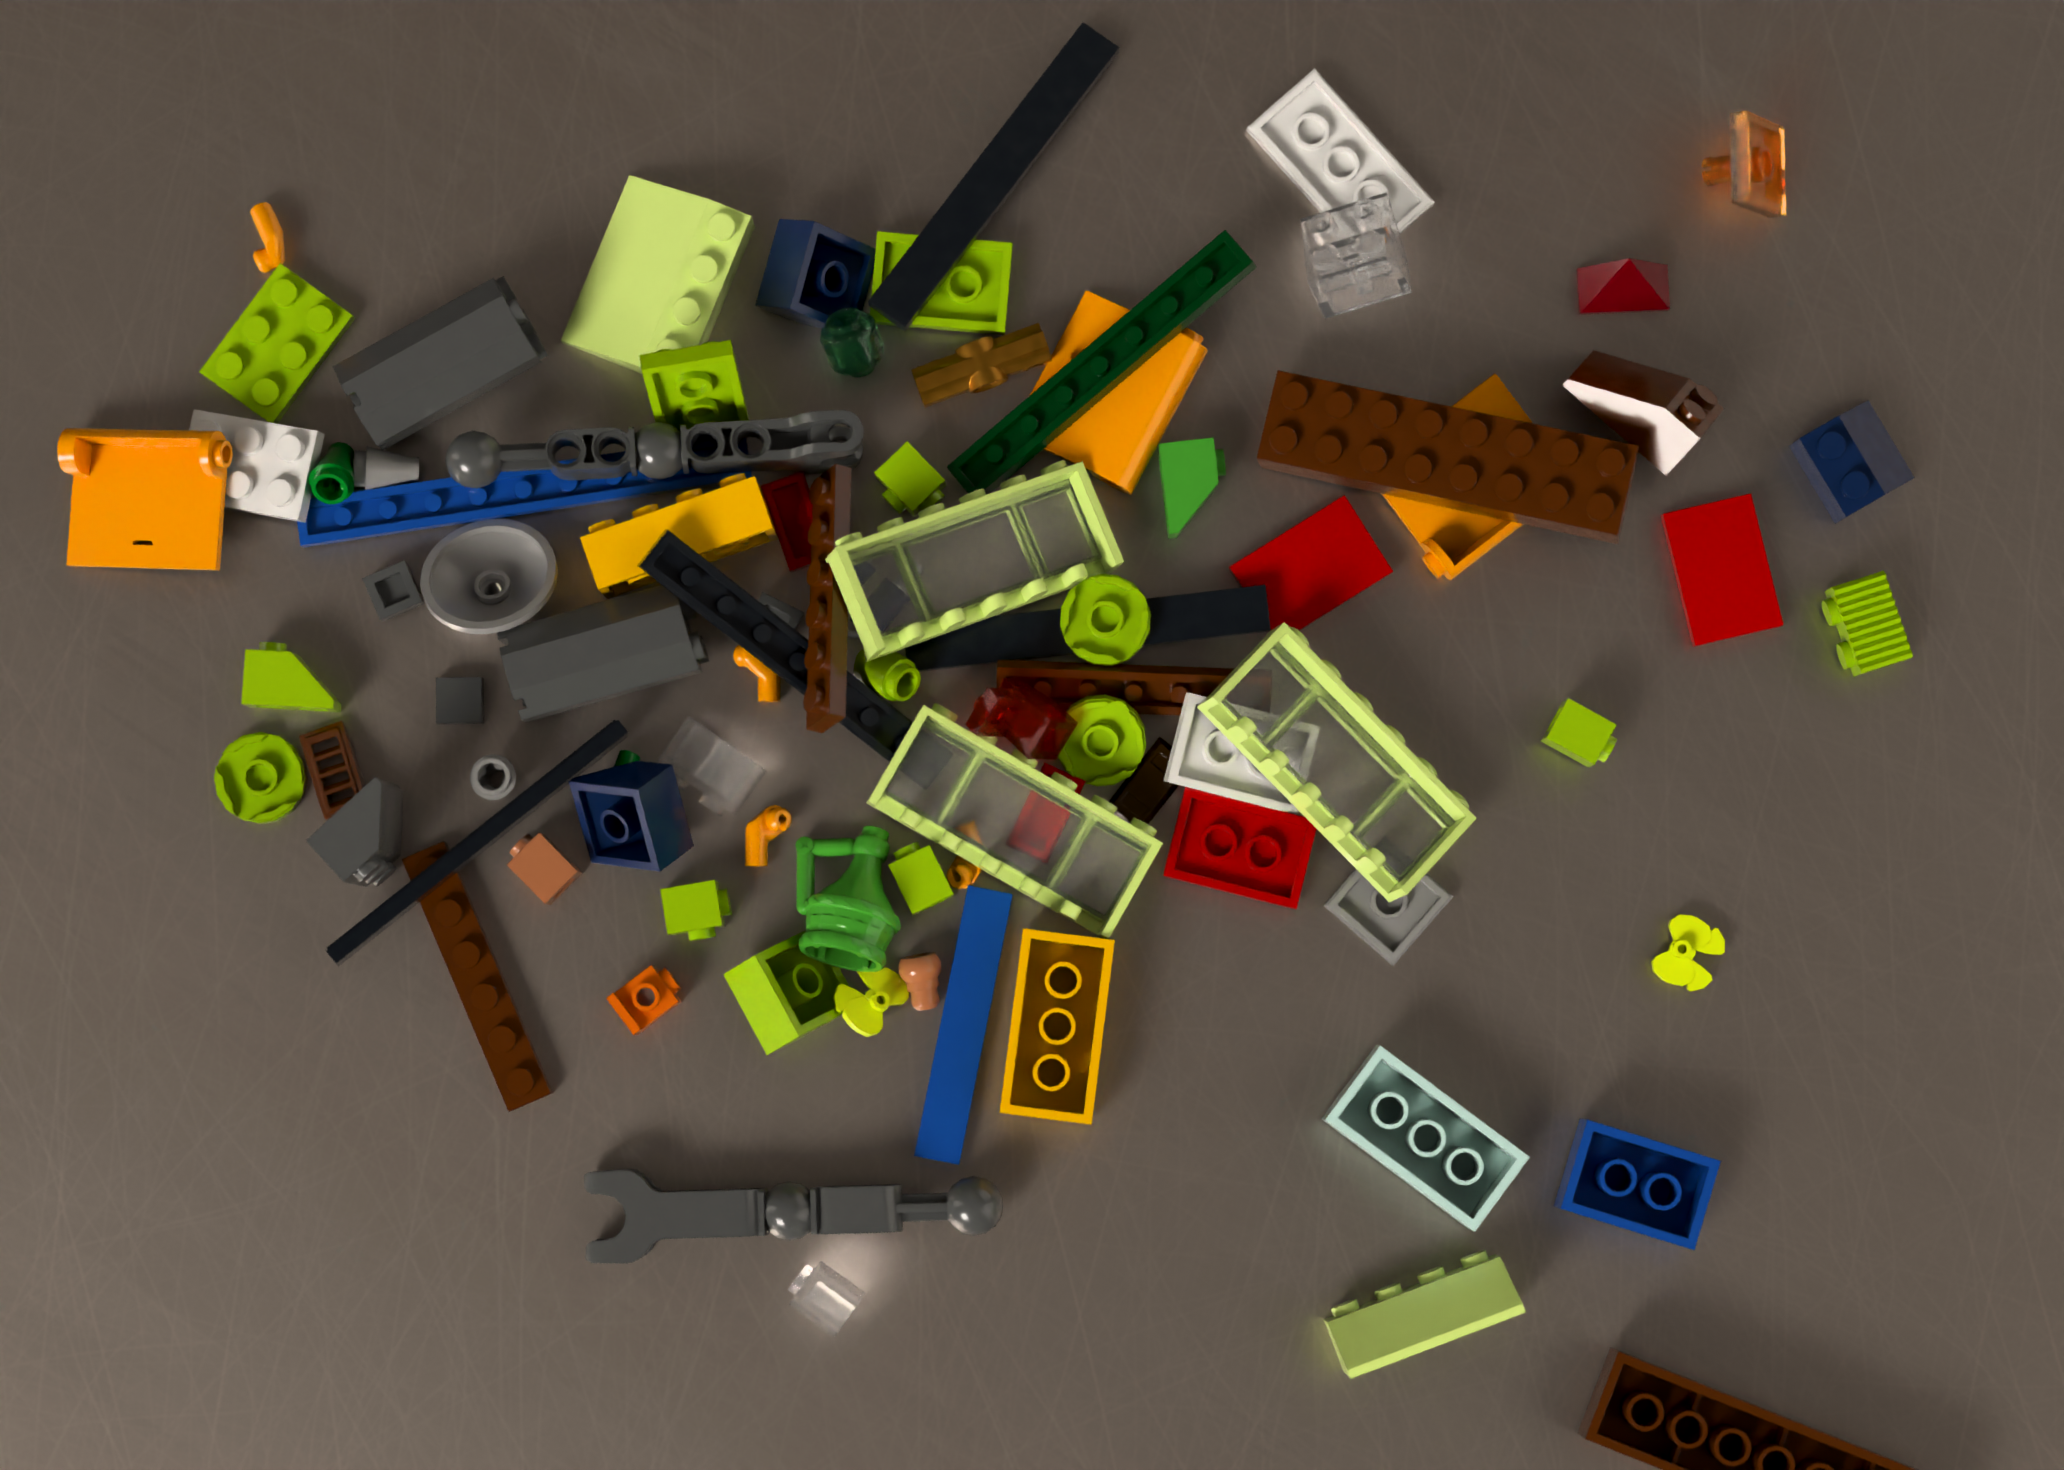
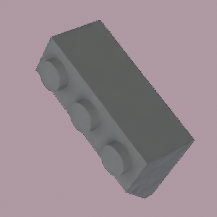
M374 777L306 840L343 882L365 887L373 883L377 887L397 869L393 862L401 856L402 789L394 783Z

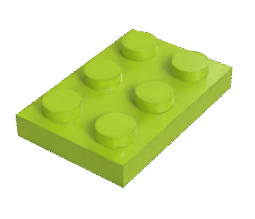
M877 231L872 295L919 235ZM975 240L909 327L1005 335L1013 243ZM870 307L871 318H869V322L871 324L897 326Z
M280 263L199 372L267 422L278 424L356 318Z
M731 340L709 341L701 345L678 349H661L654 353L639 355L641 371L655 422L668 423L680 430V425H686L687 429H690L700 423L750 420Z

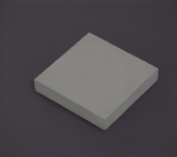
M1385 836L1374 847L1384 854L1385 862L1398 876L1412 862L1407 855ZM1355 869L1323 906L1393 966L1454 896L1430 875L1426 874L1407 895L1388 902Z

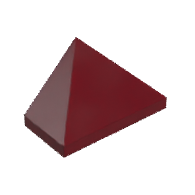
M1627 258L1582 267L1576 270L1579 315L1670 310L1668 265Z

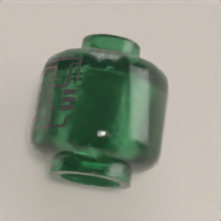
M843 308L832 313L820 332V342L828 363L838 374L855 378L864 377L873 372L875 366L881 362L885 354V344L876 320L870 313L860 311L857 308Z

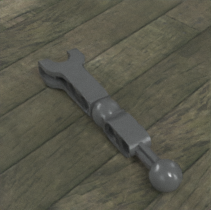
M846 410L812 411L789 418L707 422L696 424L690 429H687L686 425H680V430L671 424L658 421L643 426L636 433L634 427H628V432L613 427L565 429L552 434L546 443L499 445L495 438L484 432L470 431L460 434L452 441L447 449L445 463L448 473L455 482L464 487L475 489L490 485L501 472L551 470L555 476L563 480L618 478L628 472H631L632 476H638V471L649 478L664 479L675 475L682 468L684 474H689V469L706 474L780 470L823 474L834 464L850 467L852 470L858 466L863 455L862 441L864 429L856 414ZM836 424H845V425H847L848 427H841V426H834V425H836ZM754 437L759 439L764 446L757 454L747 455L740 451L738 445L745 438ZM704 439L711 440L718 448L713 455L700 457L692 450L698 441ZM610 444H618L626 450L624 456L615 462L604 460L601 457V452ZM571 446L578 449V458L570 464H561L555 460V454L562 447ZM848 456L845 459H836V457Z
M637 1169L593 1171L584 1175V1187L587 1192L615 1197L623 1205L626 1216L623 1229L615 1237L597 1239L587 1244L586 1260L591 1263H632L647 1255L661 1239L766 1236L771 1233L778 1239L792 1241L801 1239L810 1232L811 1234L903 1231V1222L949 1221L955 1229L963 1234L975 1236L987 1233L994 1228L1002 1217L1003 1211L1002 1196L997 1187L987 1179L976 1176L962 1178L952 1185L948 1193L902 1194L901 1184L817 1186L808 1189L800 1183L790 1181L777 1184L770 1190L768 1188L670 1191L658 1188L647 1175Z

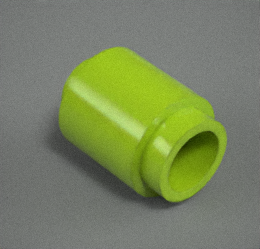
M862 649L855 658L854 676L875 693L889 701H906L919 688L921 681L920 672L911 660L897 652L865 662L864 649Z

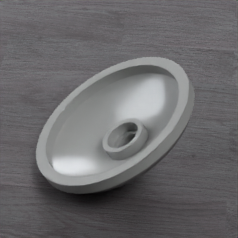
M510 519L476 521L452 531L431 550L421 571V592L429 611L445 626L469 634H492L514 628L526 622L543 608L555 589L558 566L550 543L533 527Z

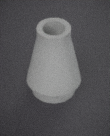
M368 446L366 451L355 450L354 487H365V490L419 482V457H408Z
M490 754L481 757L475 762L470 772V783L473 790L480 797L487 800L504 798L512 791L516 782V772L512 763L501 755ZM501 771L504 775V778L501 780V786L493 787L491 777L494 773Z

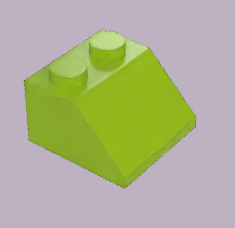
M806 930L752 956L723 974L767 1055L842 1015V1012L836 1011L833 997L838 985H849L840 968L819 962L800 951L799 939Z

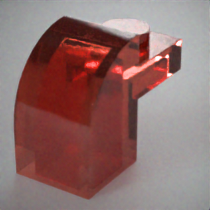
M1004 678L998 688L987 687L984 693L977 698L974 710L965 725L976 736L1005 737L1028 759L1056 760L1078 722L1042 692L1024 683Z

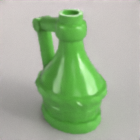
M864 826L861 835L857 836L855 840L853 838L811 839L805 836L797 840L795 845L797 850L796 907L801 915L806 916V932L799 939V949L806 956L834 967L852 971L878 972L885 966V951L893 936L901 929L899 917L895 915L893 907L884 892L881 878L882 863L887 860L890 850L888 843L889 833L886 830L875 826ZM854 855L849 868L842 876L815 894V857Z

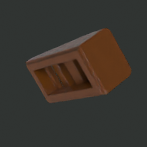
M342 720L299 736L325 821H328L353 797L351 796L333 803L332 794L353 788L356 795L365 786L360 767ZM337 736L339 745L316 753L314 744ZM340 754L343 755L344 762L325 769L321 768L320 761ZM348 771L349 779L327 786L325 778Z

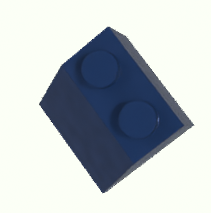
M779 219L755 306L788 320L848 336H856L859 322H854L851 312L853 314H862L874 271L876 249L815 221ZM853 315L855 321H860L861 315Z
M1869 400L1800 437L1789 446L1835 524L1915 478Z
M634 761L574 777L569 781L591 863L660 872L694 847L672 764Z

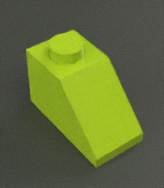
M259 642V650L245 649L241 704L251 708L341 713V702L299 655L287 651V644Z

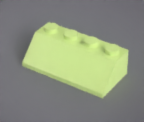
M1482 1250L1461 1258L1462 1267L1445 1273L1443 1266L1417 1275L1419 1283L1402 1289L1400 1283L1391 1284L1374 1292L1376 1299L1359 1305L1357 1299H1353L1332 1307L1333 1316L1325 1318L1324 1321L1345 1374L1350 1379L1526 1313L1501 1257L1496 1254L1488 1257L1486 1250Z

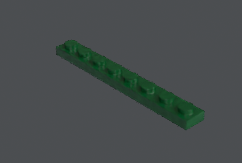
M1224 230L947 466L948 470L967 493L979 489H985L986 494L992 493L1001 483L1010 478L1257 268L1255 263L1231 235Z

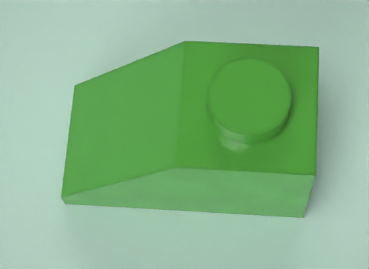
M1214 437L1159 443L1158 457L1168 539L1178 538L1217 489L1219 484L1218 476H1226L1223 449H1215Z

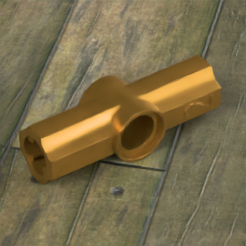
M1039 323L995 339L989 336L971 341L957 348L954 354L933 360L922 366H917L911 369L923 405L926 408L969 391L971 394H976L995 388L1008 381V377L1045 365L1052 361V357Z

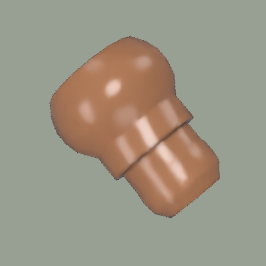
M926 952L901 958L898 970L901 978L906 982L907 991L911 992L912 1006L917 1011L936 1008L940 1002L937 990L939 986L938 976L941 971L939 957L935 952Z

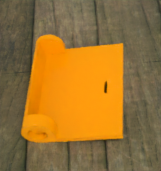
M1086 290L1051 355L1052 361L1046 364L1031 394L1130 310ZM1185 328L1043 450L1073 464L1083 461L1086 470L1098 480L1120 492L1132 495L1208 352L1202 345L1204 338L1195 331Z
M1496 373L1492 374L1451 406L1533 423ZM1382 494L1426 552L1421 558L1437 579L1443 575L1449 580L1454 579L1523 525L1521 523Z
M66 428L62 431L57 445L58 462L65 473L73 475L67 566L220 571L227 468L230 466L233 456L232 446L222 432ZM139 541H150V542H142L140 545H137V543H138Z

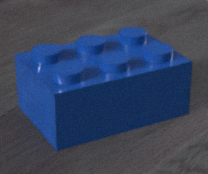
M1580 1118L1554 1207L1695 1250L1721 1161Z

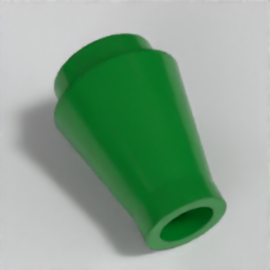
M343 442L331 444L327 453L309 475V485L312 493L323 503H340L347 499L354 490L353 460L355 453L348 444Z

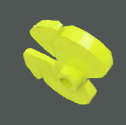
M1679 914L1669 920L1668 928L1673 941L1670 943L1668 951L1654 956L1651 961L1652 972L1668 984L1686 985V990L1689 992L1704 989L1712 981V975L1700 964L1693 961V958L1696 955V951L1705 954L1722 955L1725 953V939L1719 928L1711 930L1710 926L1701 919L1692 915Z
M887 967L878 972L857 971L862 981L869 988L864 995L850 986L840 984L837 986L833 997L836 1011L842 1012V1017L851 1029L866 1037L880 1033L883 1028V1012L889 1006H901L909 998L905 981L899 974Z

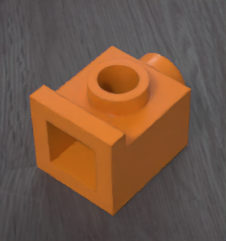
M650 965L606 999L632 1034L639 1035L682 1002L676 995L682 988L666 967L658 971L655 965ZM645 988L651 989L655 995L654 1002L649 1006H643L638 1000L639 992Z

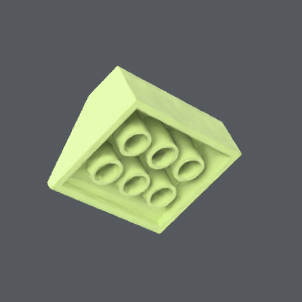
M629 175L563 333L561 342L642 374L639 355L654 353L661 349H678L708 342L754 231L755 225L752 216L711 199Z

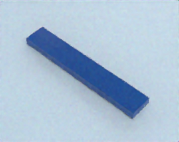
M968 885L914 1156L960 1164L1013 894Z

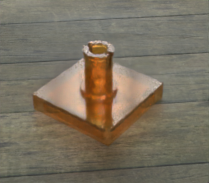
M1749 111L1729 113L1730 155L1705 157L1703 159L1702 167H1711V171H1702L1705 184L1707 186H1715L1716 184L1731 182L1732 204L1768 218L1786 216L1784 127Z

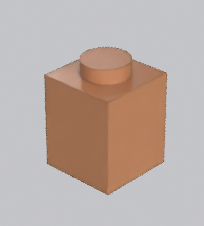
M540 832L534 838L529 833L526 834L509 852L514 858L507 866L547 905H551L582 874L572 861L545 834Z

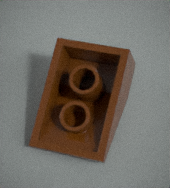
M1595 350L1562 384L1564 388L1627 443L1639 446V453L1665 476L1700 440L1724 410L1718 403L1715 394L1709 388L1700 384L1697 385L1690 378Z

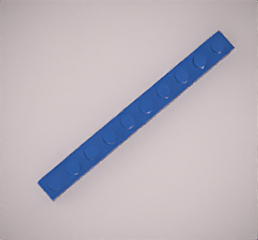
M747 438L740 442L738 448L744 454L749 455ZM704 439L698 441L692 450L700 457H709L716 452L718 446L713 441ZM625 451L602 454L601 457L606 461L615 462L624 456ZM577 458L562 460L558 462L561 464H570L574 462ZM682 468L675 475L664 479L649 478L638 471V476H632V473L628 472L618 478L563 480L555 476L551 470L501 472L490 485L478 489L464 487L455 482L452 477L356 491L352 492L347 499L337 504H326L317 498H311L306 523L297 521L300 546L303 548L711 487L719 485L718 482L735 474L745 473L746 479L752 477V471L706 474L689 469V474H684Z

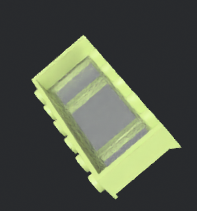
M1059 461L1041 469L1040 473L1042 476L1027 480L1025 475H1019L1001 483V490L986 494L985 489H979L959 498L961 504L946 509L943 503L935 504L918 513L919 518L904 523L903 518L899 517L877 527L878 533L863 538L861 532H855L838 539L835 542L836 548L825 560L826 563L830 564L863 645L865 662L1071 589L1083 580L1097 574H1111L1124 563L1083 461L1067 466L1065 461Z
M1283 622L1269 631L1263 640L1197 708L1388 902L1401 898L1417 885L1477 818L1468 810L1469 804L1465 798L1458 792L1449 790L1437 778L1435 768L1425 759L1416 757L1407 748L1402 734L1394 727L1385 725L1373 713L1371 703L1363 695L1352 692L1341 680V674L1338 669L1329 661L1321 660L1308 647L1309 642L1304 634Z
M934 703L931 709L923 705L866 803L1096 936L1109 939L1163 842L1154 838L1157 830L1134 817L1130 823L1114 815L1117 807L1097 795H1093L1091 800L1084 798L1074 792L1078 786L1075 782L1057 772H1053L1051 778L1035 769L1038 762L1027 754L1014 749L1010 755L995 746L998 738L977 726H974L971 732L955 723L958 715L937 703Z

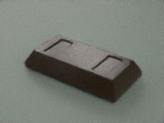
M1161 737L1156 740L1142 758L1137 769L1130 777L1126 778L1108 801L1117 807L1114 815L1128 823L1134 817L1149 824L1179 786L1164 781L1172 746Z

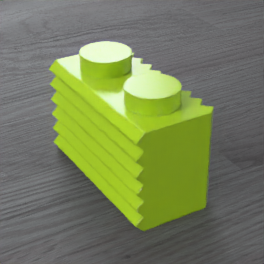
M1884 570L1825 590L1827 599L1822 600L1823 613L1829 626L1836 625L1842 641L1836 644L1838 658L1845 670L1851 668L1853 677L1913 657V652L1910 649V643L1907 640V635L1901 623V617L1898 614V608L1895 605V599L1892 596Z

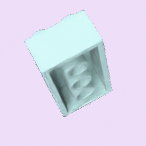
M1375 1045L1321 1118L1466 1228L1474 1232L1530 1158L1381 1045Z

